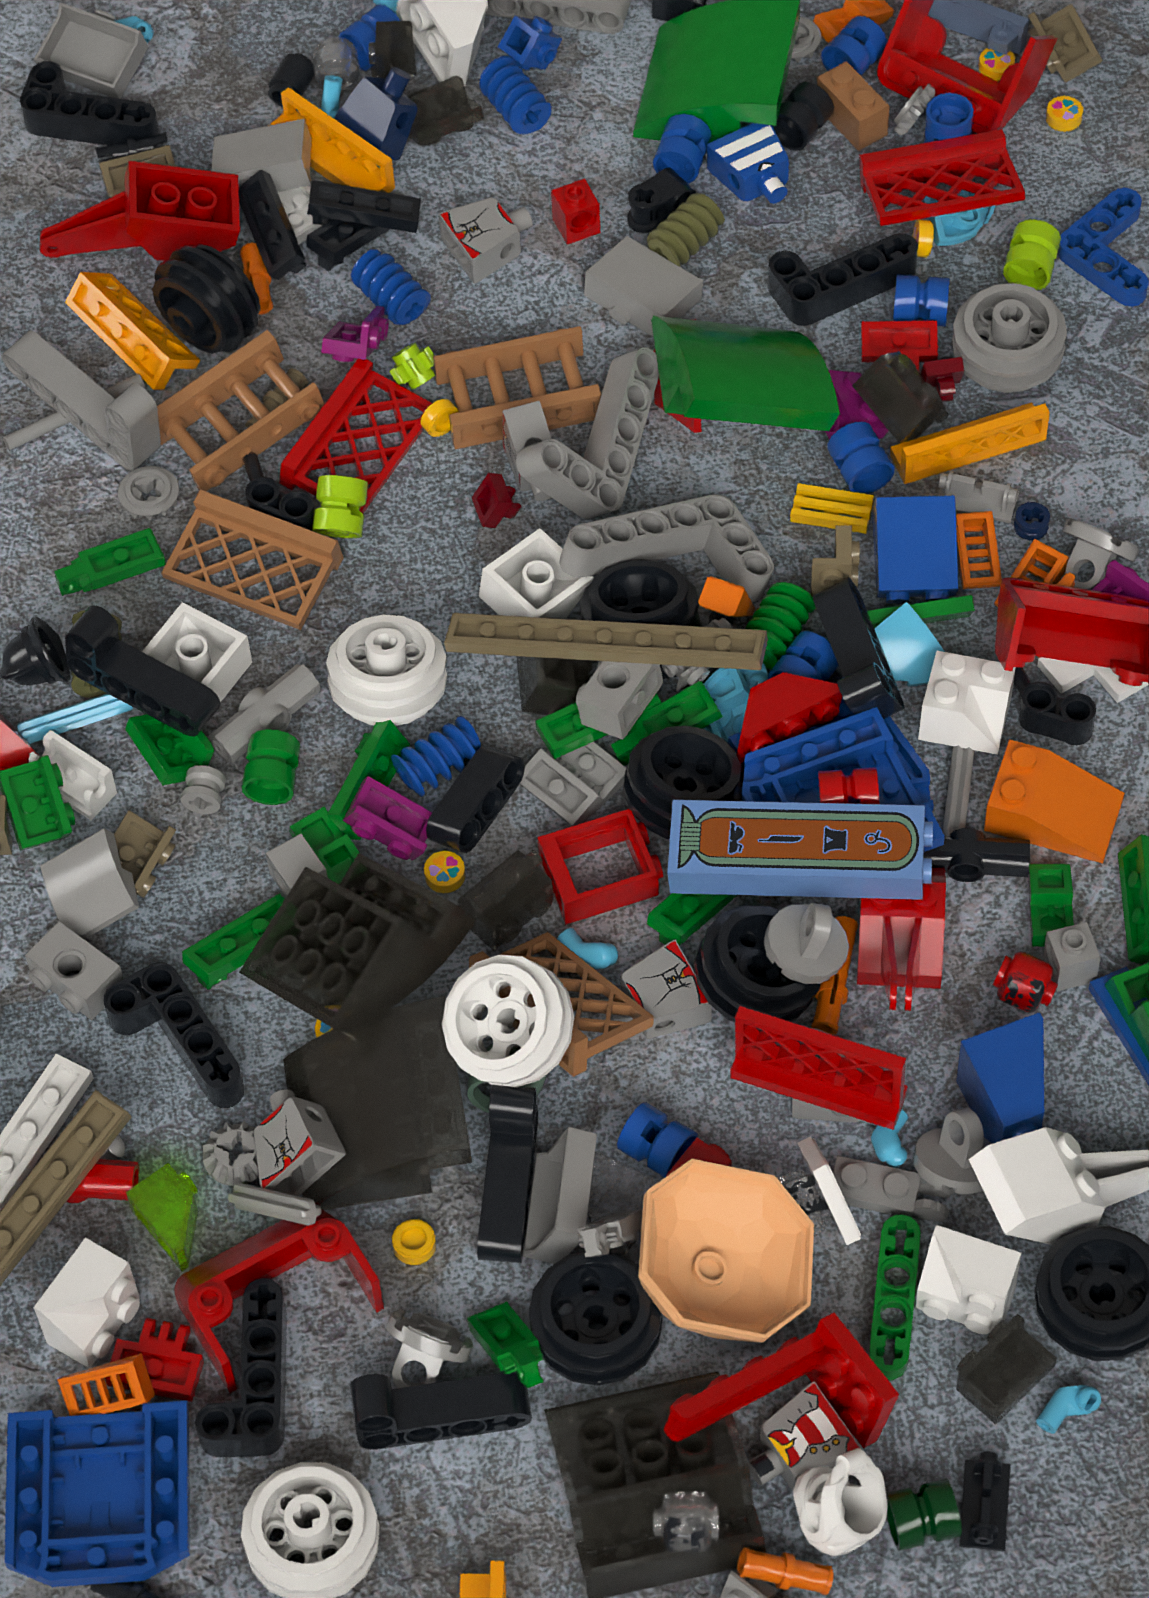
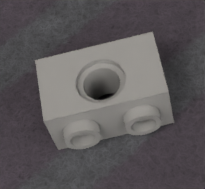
M599 661L595 673L587 684L584 683L579 688L576 695V705L578 706L581 724L623 740L663 684L660 664Z
M60 921L25 955L30 970L28 974L30 980L42 991L46 992L50 989L57 994L60 1002L73 1014L81 1012L91 1021L105 1008L103 1001L107 989L124 979L120 965ZM80 971L74 976H66L69 972Z

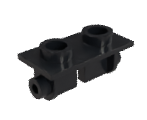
M981 1452L980 1459L976 1461L965 1460L961 1512L962 1534L959 1547L1005 1552L1010 1464L998 1461V1454L994 1452Z

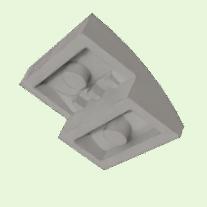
M594 742L554 759L549 749L544 752L540 748L525 765L520 785L571 826H575L593 815L623 786L626 767Z
M105 828L40 866L44 883L58 920L83 939L88 938L140 908L132 873L121 867L115 835Z

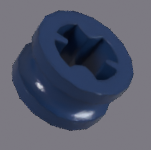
M1036 502L1022 504L1015 513L1014 530L1016 534L1025 540L1041 539L1047 534L1049 529L1050 512L1045 506ZM1033 517L1039 520L1033 521L1031 524L1025 522L1026 520H1032Z

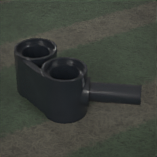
M249 453L245 455L243 462L250 481L245 489L248 507L312 531L314 504L311 496L302 491H291L287 494L280 492V487L274 479L264 477L257 454Z
M1016 667L1014 685L1019 692L1020 710L1018 720L1022 728L1030 733L1060 740L1069 745L1077 746L1088 742L1093 734L1096 715L1095 702L1089 696L1080 693L1070 694L1065 698L1057 697L1056 690L1051 685L1045 682L1032 683L1023 667ZM1072 718H1078V719H1081V720H1080V721H1077V720H1073Z

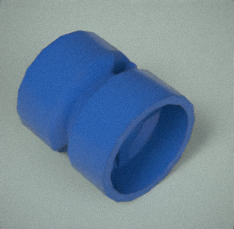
M382 4L374 6L361 17L360 21L353 22L339 34V43L342 51L350 61L354 62V66L363 71L370 70L383 60L385 54L392 53L406 41V31L400 19L391 9Z
M857 16L841 30L839 35H836L821 51V60L827 71L847 61L862 76L870 65L874 64L883 54L888 41L881 27L873 20L864 16Z
M955 93L939 94L932 98L927 104L924 143L972 135L971 129L974 114L972 103L967 98Z
M677 114L669 118L653 159V167L656 173L665 168H672L687 183L695 181L703 163V156L707 151V144L711 140V130L703 120L688 114Z
M897 274L893 321H917L922 319V321H937V326L946 327L950 278L929 276L925 282H921L916 275Z
M854 422L837 430L827 443V450L837 467L841 470V475L851 492L870 494L881 489L891 480L895 467L886 451L879 446L880 440L873 428L866 422Z
M802 631L787 648L786 655H783L768 673V679L785 672L827 681L839 665L830 642L826 638L814 632Z
M644 1102L634 1110L625 1123L618 1138L617 1149L638 1162L647 1159V1167L665 1178L666 1174L684 1152L698 1138V1133L677 1120L668 1123L667 1114Z

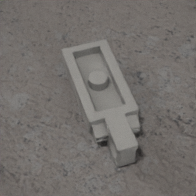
M643 1209L606 1215L579 1227L578 1241L580 1242V1247L585 1248V1257L609 1254V1249L624 1245L623 1242L636 1239V1231L642 1228Z

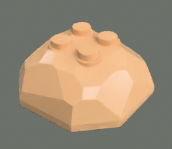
M690 1159L648 1189L644 1194L638 1277L641 1285L660 1312L677 1327L714 1339L763 1343L811 1306L814 1223L775 1175Z

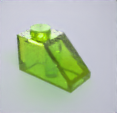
M167 1163L127 1191L126 1195L132 1213L182 1272L189 1267L198 1217V1208L194 1195L198 1193V1190L185 1172H181L178 1175L171 1165Z

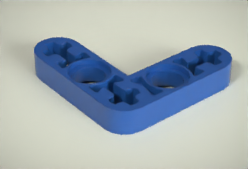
M1119 188L1111 192L1061 234L1058 256L1063 263L1117 302L1125 306H1137L1143 303L1147 297L1148 277L1140 269L1107 247V245L1138 220L1142 199L1137 191L1133 189ZM1095 222H1103L1109 226V229L1100 232L1093 230L1090 225ZM1104 262L1110 264L1113 269L1108 272H1099L1093 266L1096 263Z

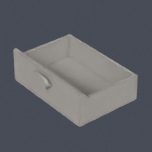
M60 2L58 15L39 48L34 61L36 64L43 61L55 62L61 67L64 80L101 94L121 99L146 53L148 45L140 30L114 22L115 17L110 13L97 9L92 14Z
M305 119L214 137L211 171L238 175V187L259 170H263L271 175L277 192L311 185L309 172L312 138Z
M628 236L585 272L584 296L609 310L610 316L622 324L629 322L653 336L651 324L653 315L681 318L702 299L703 280Z
M568 1126L548 1152L535 1155L523 1257L555 1264L569 1255L578 1245V1228L586 1225L597 1139L596 1133Z

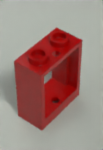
M630 809L537 837L539 860L565 925L659 896L658 879L663 878L662 866L656 854L650 856L646 846L650 844L647 829L643 822H636ZM626 841L639 875L578 894L564 860Z

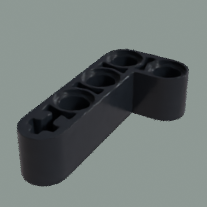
M52 61L39 62L33 66L20 97L25 127L29 133L36 136L109 146L127 142L126 138L132 136L136 140L160 134L156 111L151 104L66 91L62 69L57 63Z
M905 233L893 234L811 271L796 253L780 251L769 259L768 290L793 324L799 326L811 325L896 287L897 274L915 275L918 243L911 235Z
M848 577L813 595L814 604L843 675V678L837 682L842 697L849 709L856 715L877 707L883 719L905 708L903 699L863 599L854 582Z
M92 605L88 607L65 636L66 662L71 672L78 678L185 735L197 736L221 705L217 694L206 685L120 641L117 621L108 611L99 606Z
M156 962L107 989L103 1002L110 1026L116 1033L132 1035L158 1022L192 1076L214 1106L230 1108L242 1100L245 1088L238 1062L174 967L165 962ZM168 986L166 990L154 991L158 987ZM132 1006V1008L127 1011H118L122 1007ZM182 1016L190 1017L186 1021L175 1022L177 1018ZM202 1047L211 1048L205 1053H195L196 1050ZM218 1071L220 1072V1076H221V1078L223 1079L224 1083L222 1082L221 1079H219V1078L216 1079V1078H215V1073H216V1072H218Z
M492 1085L489 1105L490 1141L479 1223L478 1260L522 1263L538 1129L537 1091L534 1087Z
M256 1279L249 1283L244 1291L240 1402L207 1404L196 1415L195 1427L201 1447L205 1453L212 1457L267 1456L278 1451L283 1444L285 1433L287 1311L282 1289L272 1279ZM268 1302V1319H263L260 1310L263 1308V1303ZM263 1341L274 1343L268 1350L259 1351L254 1349L257 1344ZM261 1382H270L273 1384V1386L265 1392H256L253 1390L254 1387ZM267 1423L272 1425V1428L264 1434L252 1432L254 1427L259 1424ZM215 1425H225L228 1427L221 1435L213 1436L207 1434L210 1428Z
M516 1372L508 1375L499 1373L392 1389L388 1376L383 1374H367L355 1378L350 1384L358 1443L360 1447L365 1449H385L513 1430L528 1425L532 1420L528 1389L520 1382Z

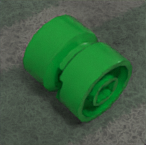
M272 729L260 730L250 736L246 759L249 763L244 768L241 785L242 793L247 798L265 805L284 804L292 799L296 782L295 770L298 767L301 749L300 742L296 737L287 732Z

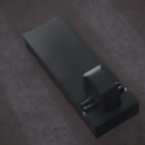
M259 170L238 187L239 203L269 276L279 280L288 272L296 274L306 267L305 257L271 175L263 170Z
M312 180L307 215L313 216V224L325 225L331 220L336 219L416 233L421 198Z
M333 219L307 235L306 247L318 254V265L330 271L338 264H342L344 257L390 229Z

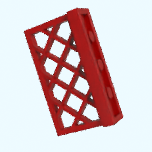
M1002 129L859 155L860 184L863 192L868 193L880 226L1025 200V190L1006 149V136ZM978 176L988 181L982 185L971 180ZM940 182L952 186L948 191L935 188ZM999 183L1012 189L999 191L993 188ZM903 189L916 192L912 198L899 193ZM962 190H965L974 193L975 195L969 197H962L958 194ZM926 196L939 200L931 204L921 202ZM890 203L902 206L901 209L885 211V208Z
M358 359L281 462L279 484L290 490L298 486L316 496L317 483L307 478L312 470L328 468L330 475H336L334 466L354 463L358 477L353 478L372 484L367 491L366 505L360 507L359 510L361 513H364L424 430L421 426V417L415 420L403 421L399 408L413 406L424 413L433 403L373 371V362L367 359ZM375 385L388 392L390 400L370 403L368 393ZM393 409L397 423L377 426L374 413ZM367 414L371 427L351 430L348 421L351 416ZM400 432L402 439L400 446L383 447L380 435ZM374 436L377 450L358 453L354 439ZM348 441L351 454L331 457L329 446L332 443ZM375 459L381 460L383 469L380 473L364 475L360 462Z
M739 1006L735 1016V1060L730 1070L731 1079L894 1130L908 1091V1086L904 1085L906 1058Z

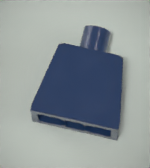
M392 67L386 79L364 77L337 112L334 119L389 156L392 160L399 161L418 111L417 104L403 93L411 76L400 68Z

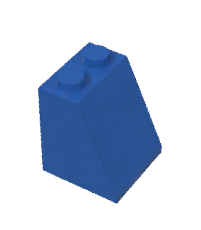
M955 495L876 497L872 511L877 598H886V603L901 604L910 602V597H925L926 602L956 596L958 591Z
M1040 1012L961 1041L956 1082L969 1108L979 1117L983 1127L984 1138L992 1144L1042 1128L1044 1118V1024Z

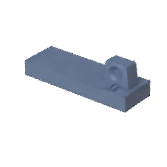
M934 0L928 13L929 16L939 20L945 28L988 43V49L998 51L1004 55H1007L1010 51L1020 55L1025 48L1029 19L979 0Z

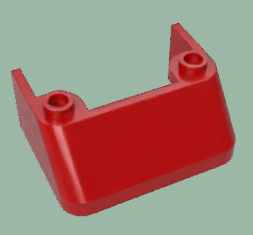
M904 0L877 67V75L881 84L908 99L911 98L919 86L924 89L928 83L935 89V96L944 93L959 94L972 103L974 110L972 131L983 133L1003 129L1035 92L1058 38L1052 35L1030 37L1020 62L1008 66L1003 72L1000 82H997L941 54L946 42V30L939 20L928 15L934 0Z
M1003 578L998 597L995 654L1006 671H1013V667H1025L1026 662H1033L1035 656L1107 667L1119 676L1118 680L1121 683L1127 685L1141 686L1143 682H1148L1149 684V601L1137 597L1019 578Z
M321 1209V1215L316 1216V1223L313 1225L282 1220L192 1268L178 1278L174 1288L177 1304L229 1393L237 1390L232 1367L211 1328L224 1322L231 1315L234 1306L233 1300L243 1295L246 1287L252 1281L260 1278L273 1279L311 1257L322 1262H332L343 1258L376 1313L384 1309L377 1275L347 1227L323 1209Z

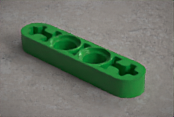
M903 1214L888 1218L881 1230L869 1357L888 1380H895L901 1377L906 1372L909 1363L921 1237L918 1223L910 1216ZM897 1230L906 1231L905 1235L907 1238L904 1243L903 1255L895 1254ZM898 1267L908 1273L909 1280L901 1286H895L886 1281L884 1274L889 1269ZM894 1307L904 1313L905 1320L898 1326H890L882 1321L880 1318L881 1313L887 1308ZM886 1338L895 1339V1359L893 1360V1365L884 1364L882 1357L885 1354Z

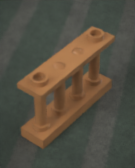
M581 326L558 329L549 333L461 351H450L433 356L437 385L451 384L455 403L459 410L458 413L449 414L454 449L502 440L503 410L539 400L549 430L594 421L601 392L598 384L584 386L575 357L583 356ZM561 360L569 390L547 394L539 364ZM524 368L532 397L510 402L502 372ZM487 375L495 405L473 409L465 380Z
M268 330L157 406L161 445L174 438L196 464L189 471L199 491L200 489L208 491L210 488L220 485L226 477L244 465L243 457L249 453L259 455L304 422L314 419L324 406L319 389L314 382L300 390L279 366V363L284 358L276 339ZM263 374H267L289 399L271 412L247 386ZM233 395L238 397L257 420L256 423L240 434L217 408V406ZM204 416L227 442L209 456L186 430L187 427Z

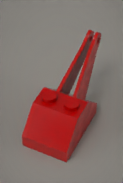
M128 161L125 172V191L43 229L40 232V252L46 257L55 258L78 253L141 246L158 261L169 260L176 248L186 245L192 247L202 244L222 252L236 245L240 233L238 175Z
M932 868L931 884H923V900L860 898L857 985L884 986L889 1002V1010H896L897 987H905L904 1011H911L915 988L941 989L946 904L945 868Z

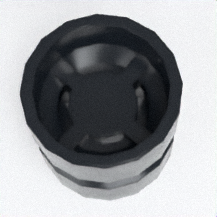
M805 81L798 83L786 97L785 101L781 103L776 126L772 125L782 146L795 151L803 150L817 134V129L822 128L833 115L834 105L832 99L821 87L814 83Z

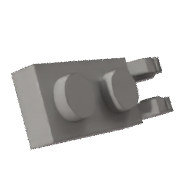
M837 1155L833 1175L847 1205L889 1215L903 1214L911 1218L917 1217L938 1222H944L945 1219H948L949 1209L946 1205L929 1199L917 1200L918 1193L949 1198L953 1195L955 1188L944 1185L943 1190L938 1189L922 1179L916 1172Z

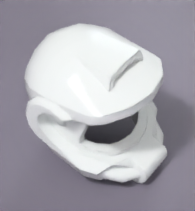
M857 1448L839 1455L836 1458V1465L833 1469L827 1466L812 1468L797 1478L793 1495L801 1530L808 1543L821 1553L832 1556L848 1554L868 1542L881 1531L887 1514L884 1478L879 1467L875 1466L870 1456L866 1455L862 1449ZM848 1476H855L861 1485L850 1484Z

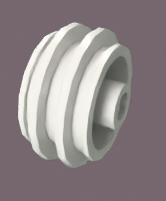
M378 615L364 618L349 626L330 646L326 662L329 674L327 679L328 687L333 701L354 719L369 725H375L376 722L391 720L395 726L407 724L425 715L444 695L447 682V671L445 669L447 656L441 641L420 622L396 615Z
M496 955L476 962L457 978L445 1000L442 1029L447 1050L462 1070L492 1085L520 1087L542 1079L560 1063L571 1042L574 1013L569 992L555 973L521 956ZM510 986V995L506 998H501L499 991ZM530 994L533 996L535 1007H530L527 1004V998ZM487 1007L488 1015L484 1020H481L483 1012ZM515 1019L520 1020L517 1029L512 1028ZM488 1036L493 1039V1047L489 1051L486 1050L483 1044V1039ZM512 1047L521 1048L516 1053L509 1056Z
M300 1462L275 1471L255 1488L243 1511L241 1539L252 1573L270 1592L283 1598H336L346 1594L366 1577L378 1554L380 1526L369 1491L352 1473L329 1463ZM341 1518H347L352 1522V1526L349 1530L340 1531L335 1527L337 1521ZM313 1519L312 1527L304 1528L305 1521ZM272 1530H283L285 1532L283 1539L278 1542L270 1541ZM329 1548L337 1550L335 1554L325 1560L322 1558L325 1550ZM293 1554H301L305 1557L304 1563L292 1562L288 1559Z

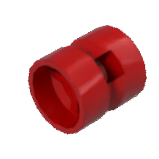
M877 767L853 769L851 774L847 776L842 770L818 771L820 803L880 804Z

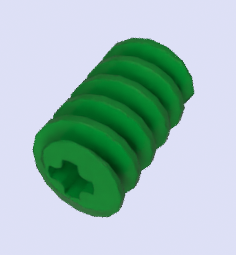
M777 582L771 585L767 596L762 599L760 607L756 609L752 619L749 620L745 629L767 631L768 642L763 664H765L767 669H772L783 655H786L787 648L795 639L794 636L801 632L802 625L806 624L809 619V613H812L816 608L810 593L795 584L787 582Z

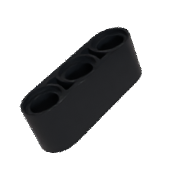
M490 746L480 747L431 813L426 826L428 839L462 853L470 852L477 845L522 781L525 765L521 757Z

